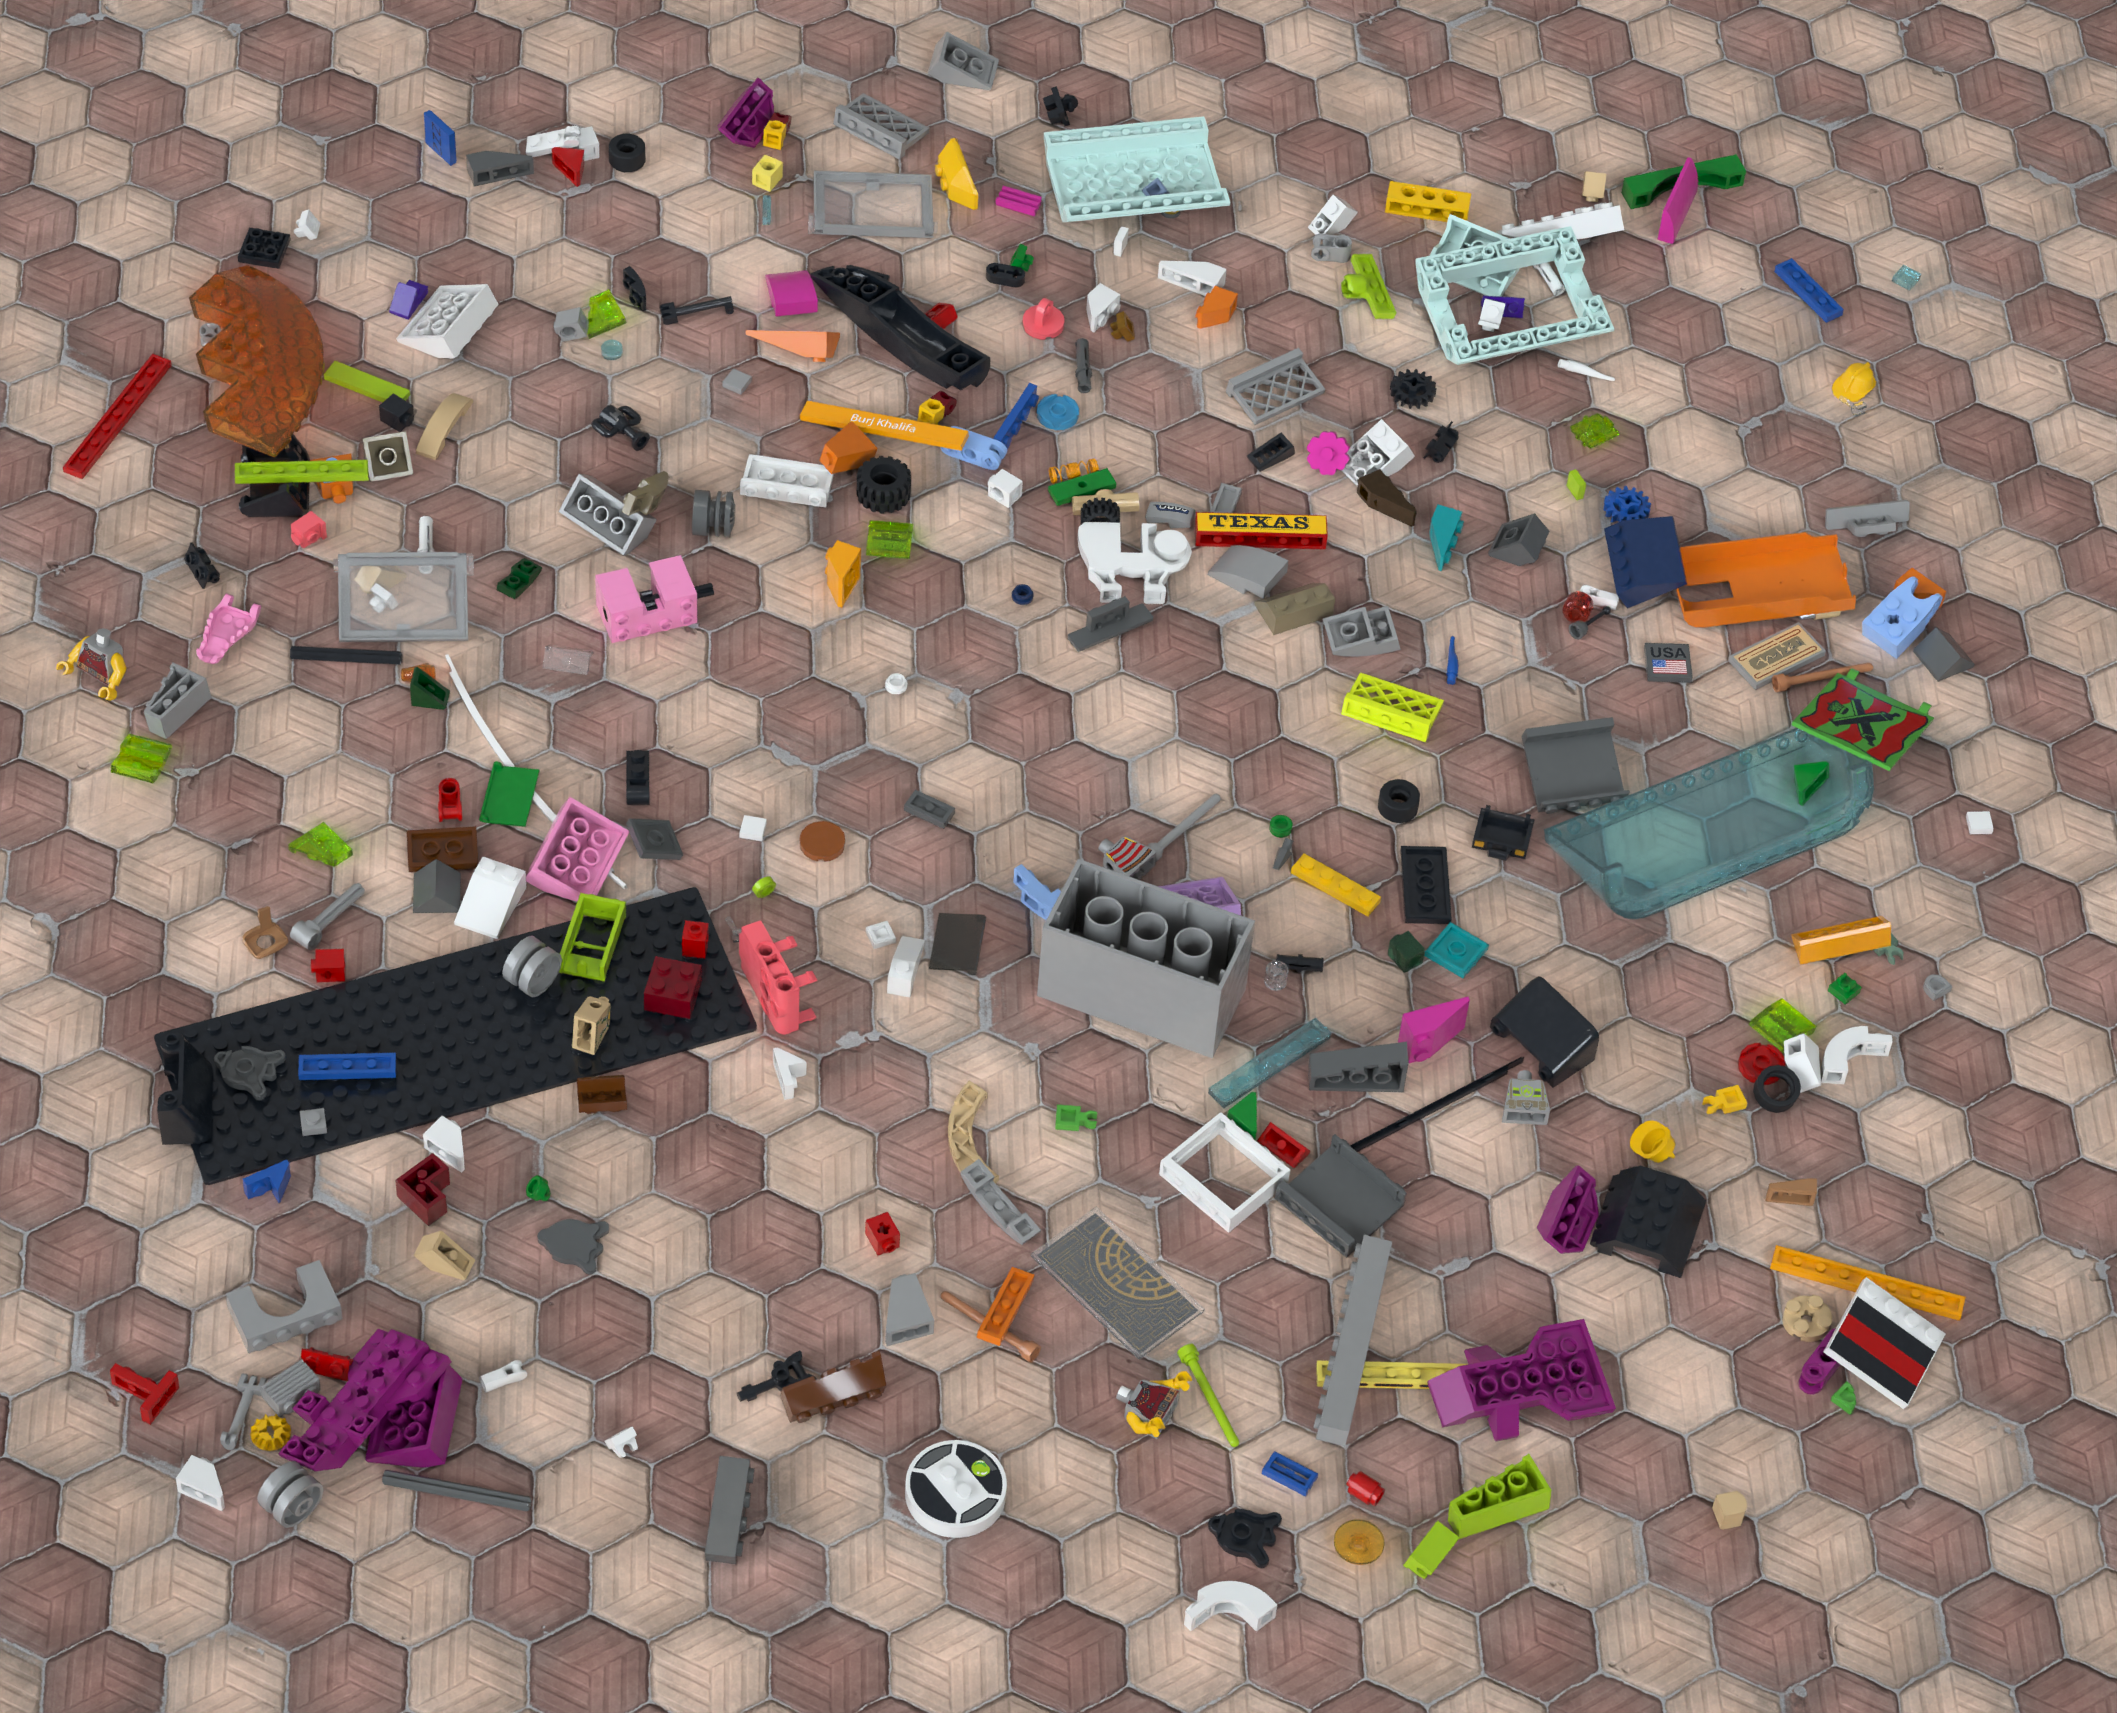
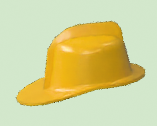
M1853 363L1849 365L1846 371L1832 385L1834 396L1843 402L1852 403L1861 400L1876 386V380L1870 368V363Z
M1650 1120L1640 1124L1635 1129L1630 1139V1147L1635 1153L1656 1163L1663 1162L1668 1157L1675 1158L1673 1154L1675 1140L1667 1127L1657 1121Z

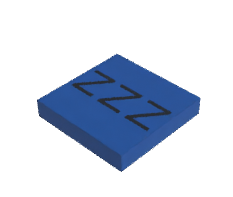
M432 111L424 112L426 144L450 166L455 164L457 161L455 132Z

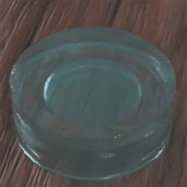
M607 340L601 346V354L607 360H617L623 354V346L617 340Z

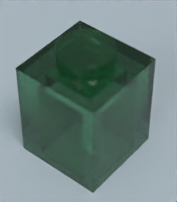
M1409 931L1401 935L1397 934L1390 940L1388 956L1404 973L1423 963L1425 948Z

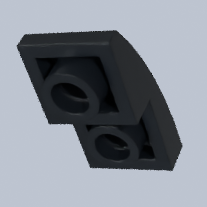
M628 266L623 269V285L627 290H630V302L644 312L646 310V291L643 282L634 269Z

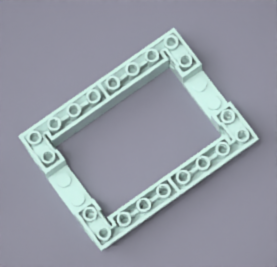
M1571 226L1416 258L1415 260L1419 292L1446 359L1456 365L1614 331L1601 296H1593L1582 271L1585 258ZM1551 261L1555 262L1578 318L1478 339L1469 343L1465 325H1457L1448 303L1449 286L1447 283Z

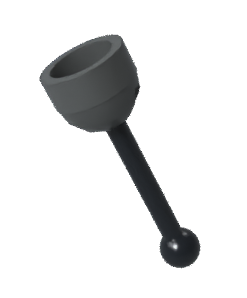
M1609 606L1603 607L1600 613L1586 622L1582 620L1573 622L1569 625V633L1574 639L1579 640L1583 638L1588 632V625L1603 615L1610 614L1611 608Z

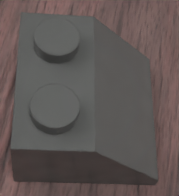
M1535 513L1501 525L1488 555L1517 566L1528 563L1532 564L1539 558V553L1546 543V538L1550 531Z

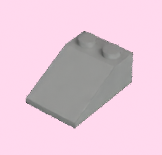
M946 32L935 45L928 74L947 84L990 91L999 59Z

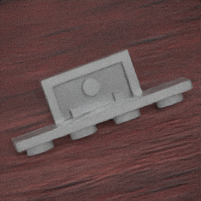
M1908 500L1827 508L1825 528L1827 530L1848 528L1857 537H1865L1873 533L1885 535L1888 532L1896 531V522L1909 520L1910 502Z

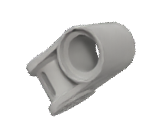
M1323 233L1316 234L1313 237L1314 248L1311 251V256L1316 261L1345 263L1350 260L1352 247L1350 237Z

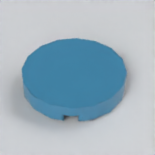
M1051 394L1041 399L1036 413L1037 419L1043 426L1053 430H1065L1077 423L1079 406L1075 400L1066 395H1063V397L1057 396L1058 394Z

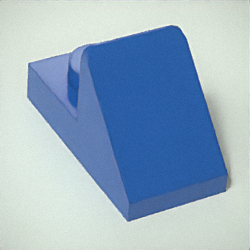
M288 1160L243 1178L244 1193L248 1200L256 1196H262L271 1190L278 1203H280L291 1178Z

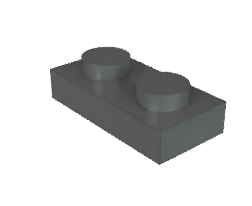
M917 790L913 792L904 804V811L943 829L955 814L954 807Z

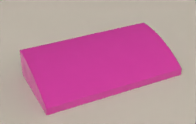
M1687 158L1663 209L1657 240L1670 244L1674 243L1697 193L1698 174L1692 158Z

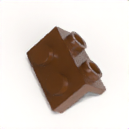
M625 1076L577 1078L579 1113L594 1114L599 1111L619 1112L627 1110Z

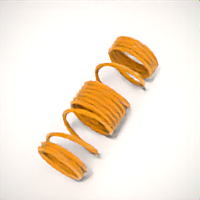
M1089 459L1087 466L1083 461H1080L1079 464L1073 462L1066 466L1062 465L1060 471L1055 466L1050 467L1049 477L1052 484L1057 483V474L1054 468L1057 469L1060 480L1063 482L1061 476L1063 466H1065L1067 477L1070 480L1081 476L1079 468L1081 462L1085 465L1087 474H1089L1088 464L1091 473L1099 471L1096 459Z

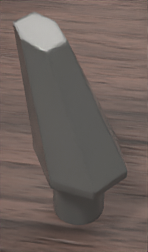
M1285 838L1282 847L1278 848L1273 865L1274 869L1280 870L1292 855L1290 849L1294 842L1293 840Z

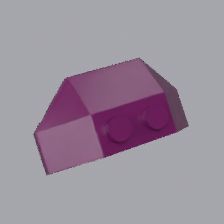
M757 77L735 101L717 125L718 130L734 144L755 148L764 136V128L774 113L773 91Z
M1579 1165L1575 1166L1552 1191L1536 1227L1543 1239L1561 1254L1583 1252L1599 1215L1597 1195L1594 1188L1596 1187V1179Z

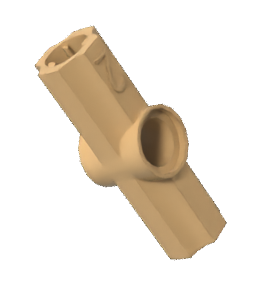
M1103 489L1095 495L1072 497L1073 515H1081V507L1084 503L1087 504L1088 500L1093 502L1094 498L1101 500V497L1105 498V501L1111 499L1112 503L1116 502L1120 512L1139 511V495L1137 492L1114 494L1109 489Z

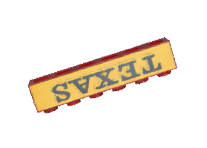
M1196 512L1195 546L1231 547L1241 545L1254 548L1326 549L1328 537L1327 515Z

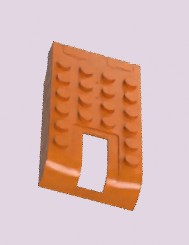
M1806 532L1680 547L1687 579V585L1684 586L1729 582L1733 595L1732 598L1689 602L1680 596L1679 589L1677 588L1676 592L1684 620L1693 627H1712L1855 609L1856 596L1853 595L1852 597L1847 582L1848 569L1846 563L1842 565L1837 549V534L1814 537Z

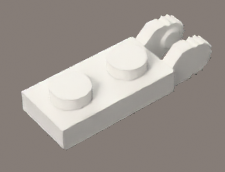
M572 125L565 129L528 136L526 154L537 157L551 154L554 147H576L580 145V138L576 136L581 134V128Z

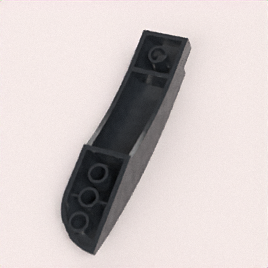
M847 265L846 268L836 269L835 266H830L811 273V278L860 329L897 359L946 389L954 386L959 390H963L970 384L978 387L987 377L990 369V357L960 341L937 325L919 310L895 284L867 269Z

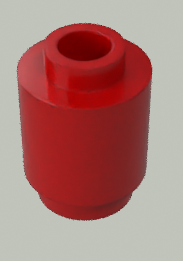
M1359 1471L1357 1474L1353 1473L1346 1483V1486L1349 1487L1348 1493L1367 1505L1372 1504L1376 1506L1385 1493L1381 1483L1362 1471Z

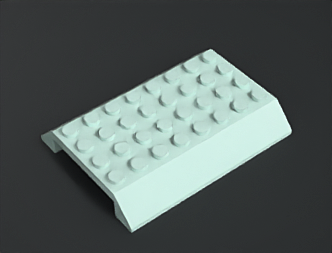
M1205 117L1044 132L1046 165L1062 222L1230 206L1227 189L1220 186L1207 143L1209 130ZM1156 178H1159L1170 194L1145 196L1142 189Z

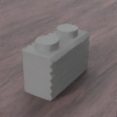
M303 1359L260 1386L262 1398L279 1417L286 1413L294 1412L293 1407L308 1390L317 1394L321 1390L319 1377L304 1363Z

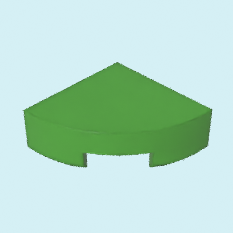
M1846 1381L1834 1393L1831 1401L1849 1415L1854 1411L1856 1396L1854 1388Z

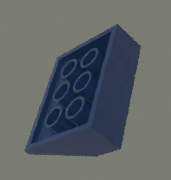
M1673 516L1623 520L1604 528L1616 593L1627 609L1687 585Z

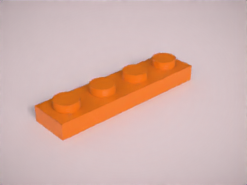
M1011 1267L978 1330V1339L998 1346L1001 1345L1034 1281V1274Z

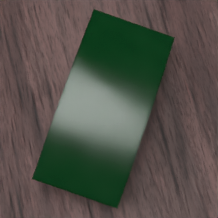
M523 558L511 567L510 575L498 582L497 591L515 600L534 582L542 571V567L531 560Z

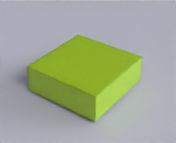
M1576 469L1569 471L1566 486L1576 500L1583 499L1586 482Z

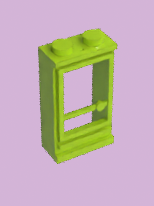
M580 893L560 952L562 964L559 973L605 981L608 967L624 919L626 918L625 901ZM584 915L614 921L606 947L586 944L582 941L576 942ZM574 946L579 949L584 947L604 951L602 959L571 953Z

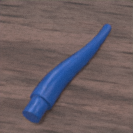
M1454 636L1450 638L1446 673L1447 684L1450 685L1455 684L1459 668L1454 646Z

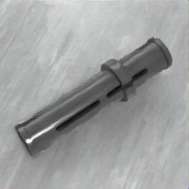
M1080 338L1075 342L1077 361L1075 375L1078 379V391L1088 393L1092 389L1089 342L1087 339Z

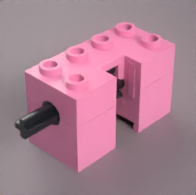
M681 555L649 563L651 569V589L639 592L640 597L628 568L595 575L596 606L611 643L697 623V599L714 595L712 583L694 587Z

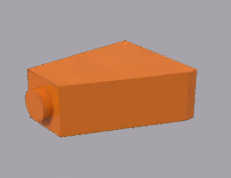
M850 422L825 444L819 461L831 474L863 466V462L870 461V458L875 457L878 448L854 422Z

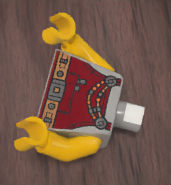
M102 628L95 634L84 637L76 644L68 655L69 659L59 662L56 669L61 670L66 666V671L63 675L71 674L74 671L73 663L76 662V667L108 686L102 687L98 694L100 698L106 697V700L111 701L117 697L115 687L119 686L127 668L123 659L122 646L110 639L111 632L108 629Z
M1181 1371L1175 1378L1167 1380H1141L1134 1391L1125 1386L1120 1387L1116 1399L1126 1403L1124 1417L1136 1434H1148L1158 1439L1178 1405L1179 1389L1188 1391L1190 1388L1187 1382L1192 1381V1377L1187 1371Z

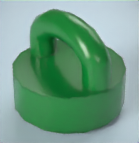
M539 1175L534 1176L527 1184L526 1195L535 1201H547L550 1198L551 1193L548 1180Z

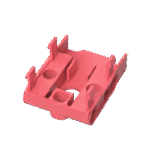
M760 920L743 926L742 933H739L741 968L774 1029L778 1033L786 1035L799 1030V1024L816 1019L812 1008L799 1012V987L816 982L817 978L813 971H807L805 974L797 977L793 976L780 952L798 946L794 937L788 936L786 939L774 943Z

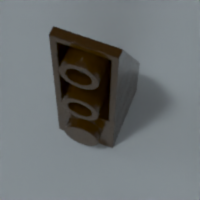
M1381 469L1358 479L1357 494L1368 507L1411 527L1414 526L1417 514L1416 508L1407 501L1402 491L1395 487L1390 477L1386 476Z

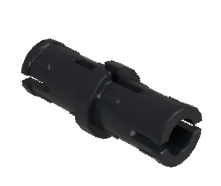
M1277 954L1276 969L1297 970V973L1302 971L1323 972V957H1303V954H1298V956Z

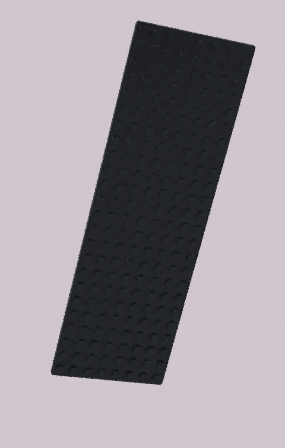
M692 887L626 905V918L624 919L605 981L558 973L553 983L545 992L539 996L530 997L521 991L519 986H515L503 978V966L508 955L521 940L528 936L536 937L546 947H550L560 954L571 922L567 921L164 1032L180 1033L212 1064V1134L210 1139L204 1143L190 1144L204 1184L212 1185L264 1170L284 1160H288L290 1163L432 1123L441 1116L445 1118L453 1117L577 1082V1078L595 1077L748 1034L757 1030V1024L698 889ZM590 916L583 917L576 942L582 941L586 944L606 947L614 921ZM685 920L709 923V941L705 959L682 956V936ZM574 946L571 954L602 959L604 951L584 947L579 949ZM655 956L702 965V983L690 1019L644 1010V991ZM590 996L594 998L606 997L611 1002L609 1028L595 1055L572 1048L574 1015L587 997ZM160 1033L154 1035V1041L164 1067L163 1052L160 1046ZM242 1046H250L265 1052L282 1050L285 1053L286 1060L275 1068L277 1078L274 1081H263L266 1088V1097L262 1100H256L250 1092L235 1089L225 1083L220 1070L214 1063V1057L218 1052L232 1050L233 1053L242 1050ZM396 1053V1078L299 1080V1055ZM170 1074L167 1078L171 1090L178 1091L176 1079ZM324 1108L327 1133L303 1136L300 1111Z

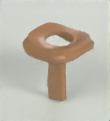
M269 906L258 909L257 917L260 925L247 931L242 939L248 951L256 959L267 957L281 950L288 943V937L279 925L271 921ZM261 936H272L275 939V943L267 949L260 948L257 945V940Z

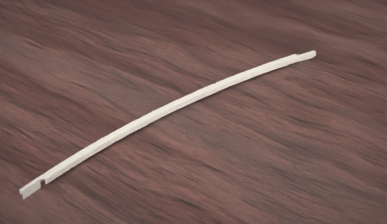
M449 654L445 655L451 668L450 676L479 729L504 766L515 767L480 716L459 678ZM534 792L532 801L553 823L557 815ZM611 868L607 876L623 889H627V885L612 873L614 869Z

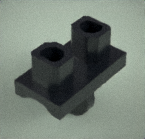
M1055 86L1051 88L1053 94L1044 97L1043 101L1051 124L1062 121L1065 127L1070 125L1066 111L1073 112L1078 106V100L1075 96L1069 94L1064 95L1063 98L1060 97L1058 88Z

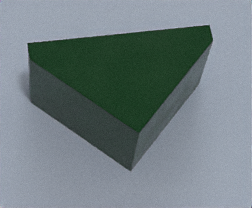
M419 667L414 668L410 683L411 706L444 710L447 706L450 690Z

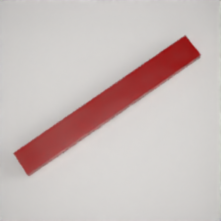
M152 353L63 466L64 473L80 479L86 476L171 368V360Z

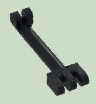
M731 296L677 308H675L674 302L660 305L663 324L670 325L678 323L677 316L723 306L727 314H732L734 307Z

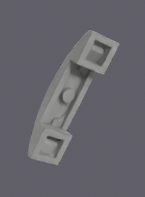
M980 1159L960 1172L968 1189L983 1210L1016 1242L1023 1245L1041 1232V1229L1026 1212L1021 1214L994 1183L993 1179L995 1176Z

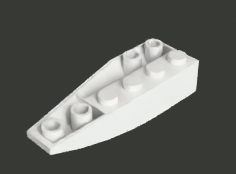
M1612 202L1595 204V209H1593V206L1576 208L1575 213L1567 211L1561 213V216L1558 217L1553 215L1541 217V221L1534 222V219L1521 221L1522 225L1514 226V223L1502 225V230H1497L1496 233L1516 238L1571 226L1576 239H1583L1624 230L1620 205L1613 206Z

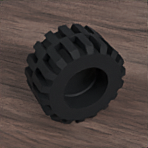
M879 456V458L873 457L870 458V461L863 462V466H860L857 472L856 494L858 501L866 509L870 508L872 512L879 511L880 514H884V512L894 513V510H901L902 506L908 504V500L911 497L912 476L910 469H907V465L901 463V460H895L891 456H888V458H884V456Z

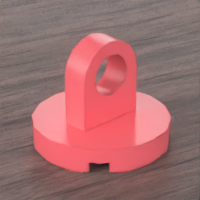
M1043 298L1038 305L1032 306L1025 311L1022 323L1025 332L1031 337L1040 340H1046V337H1051L1052 339L1062 333L1064 329V315L1053 306V301Z

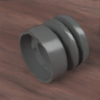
M695 490L692 535L707 536L709 528L714 527L715 536L719 537L720 529L724 527V537H731V531L735 524L736 510L733 492H727L726 501H722V491H718L716 501L711 500L710 490Z

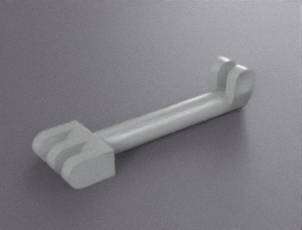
M241 1374L237 1389L244 1393L229 1433L223 1431L220 1438L221 1444L225 1449L233 1450L235 1448L253 1395L261 1396L260 1386L267 1382V1378L261 1377L259 1384L256 1385L257 1376L252 1375L249 1383H246L248 1374Z

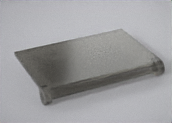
M939 913L929 969L967 971L969 975H976L986 916Z

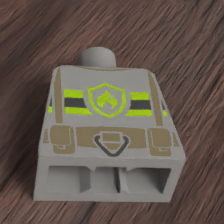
M1520 1071L1517 1074L1518 1079L1512 1078L1509 1080L1502 1123L1547 1125L1550 1107L1544 1082L1532 1080V1073L1530 1071Z

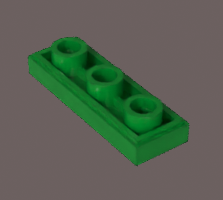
M1108 468L1048 486V492L1055 504L1060 506L1072 502V497L1095 495L1103 489H1115L1117 483Z

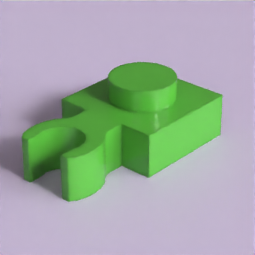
M1057 1104L1055 1129L1079 1131V1126L1095 1129L1097 1121H1090L1089 1119H1097V1112L1087 1111L1084 1113L1081 1112V1106Z

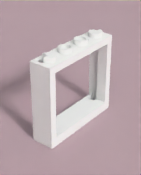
M1220 1112L1161 1160L1159 1175L1229 1233L1274 1196L1278 1184L1283 1180L1286 1183L1289 1182L1290 1169L1284 1165L1283 1161H1279L1266 1147L1257 1143L1248 1132H1244L1233 1120L1228 1119ZM1217 1135H1221L1272 1178L1235 1210H1232L1181 1167L1184 1162Z

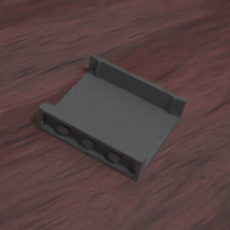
M1613 717L1525 729L1521 737L1538 812L1552 814L1558 812L1559 809L1574 811L1581 808V806L1596 808L1603 803L1617 805L1626 800L1630 791L1624 790L1611 735V731L1615 726Z
M1334 1134L1331 1146L1289 1184L1283 1180L1277 1185L1275 1199L1347 1258L1355 1251L1356 1244L1362 1243L1364 1235L1371 1236L1404 1206L1407 1193L1400 1184L1394 1183L1389 1179L1383 1170L1373 1166L1363 1154H1359L1351 1148L1346 1140L1340 1139Z

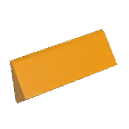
M1876 916L1791 934L1801 965L1891 946V923L1883 916Z

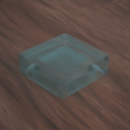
M763 195V225H770L771 197L770 195Z
M1903 265L1893 276L1892 282L1910 291L1920 280L1921 273Z

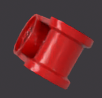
M445 778L439 783V822L448 819L462 821L460 785L454 778Z

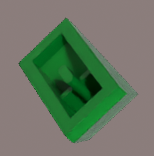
M1822 761L1794 765V782L1800 805L1803 806L1829 778L1828 762Z
M1257 1092L1248 1094L1230 1108L1227 1114L1228 1119L1233 1120L1244 1132H1248L1254 1140H1256Z

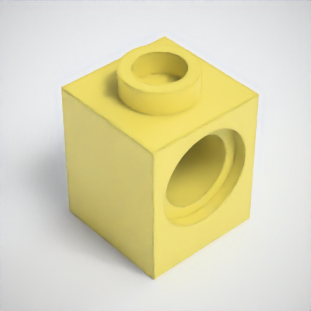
M764 155L752 169V184L769 192L783 177V162Z

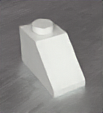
M441 1116L423 1134L424 1148L462 1173L465 1167L461 1128L455 1121Z
M191 1455L176 1477L178 1492L223 1511L225 1508L224 1498L214 1464L206 1458H198Z

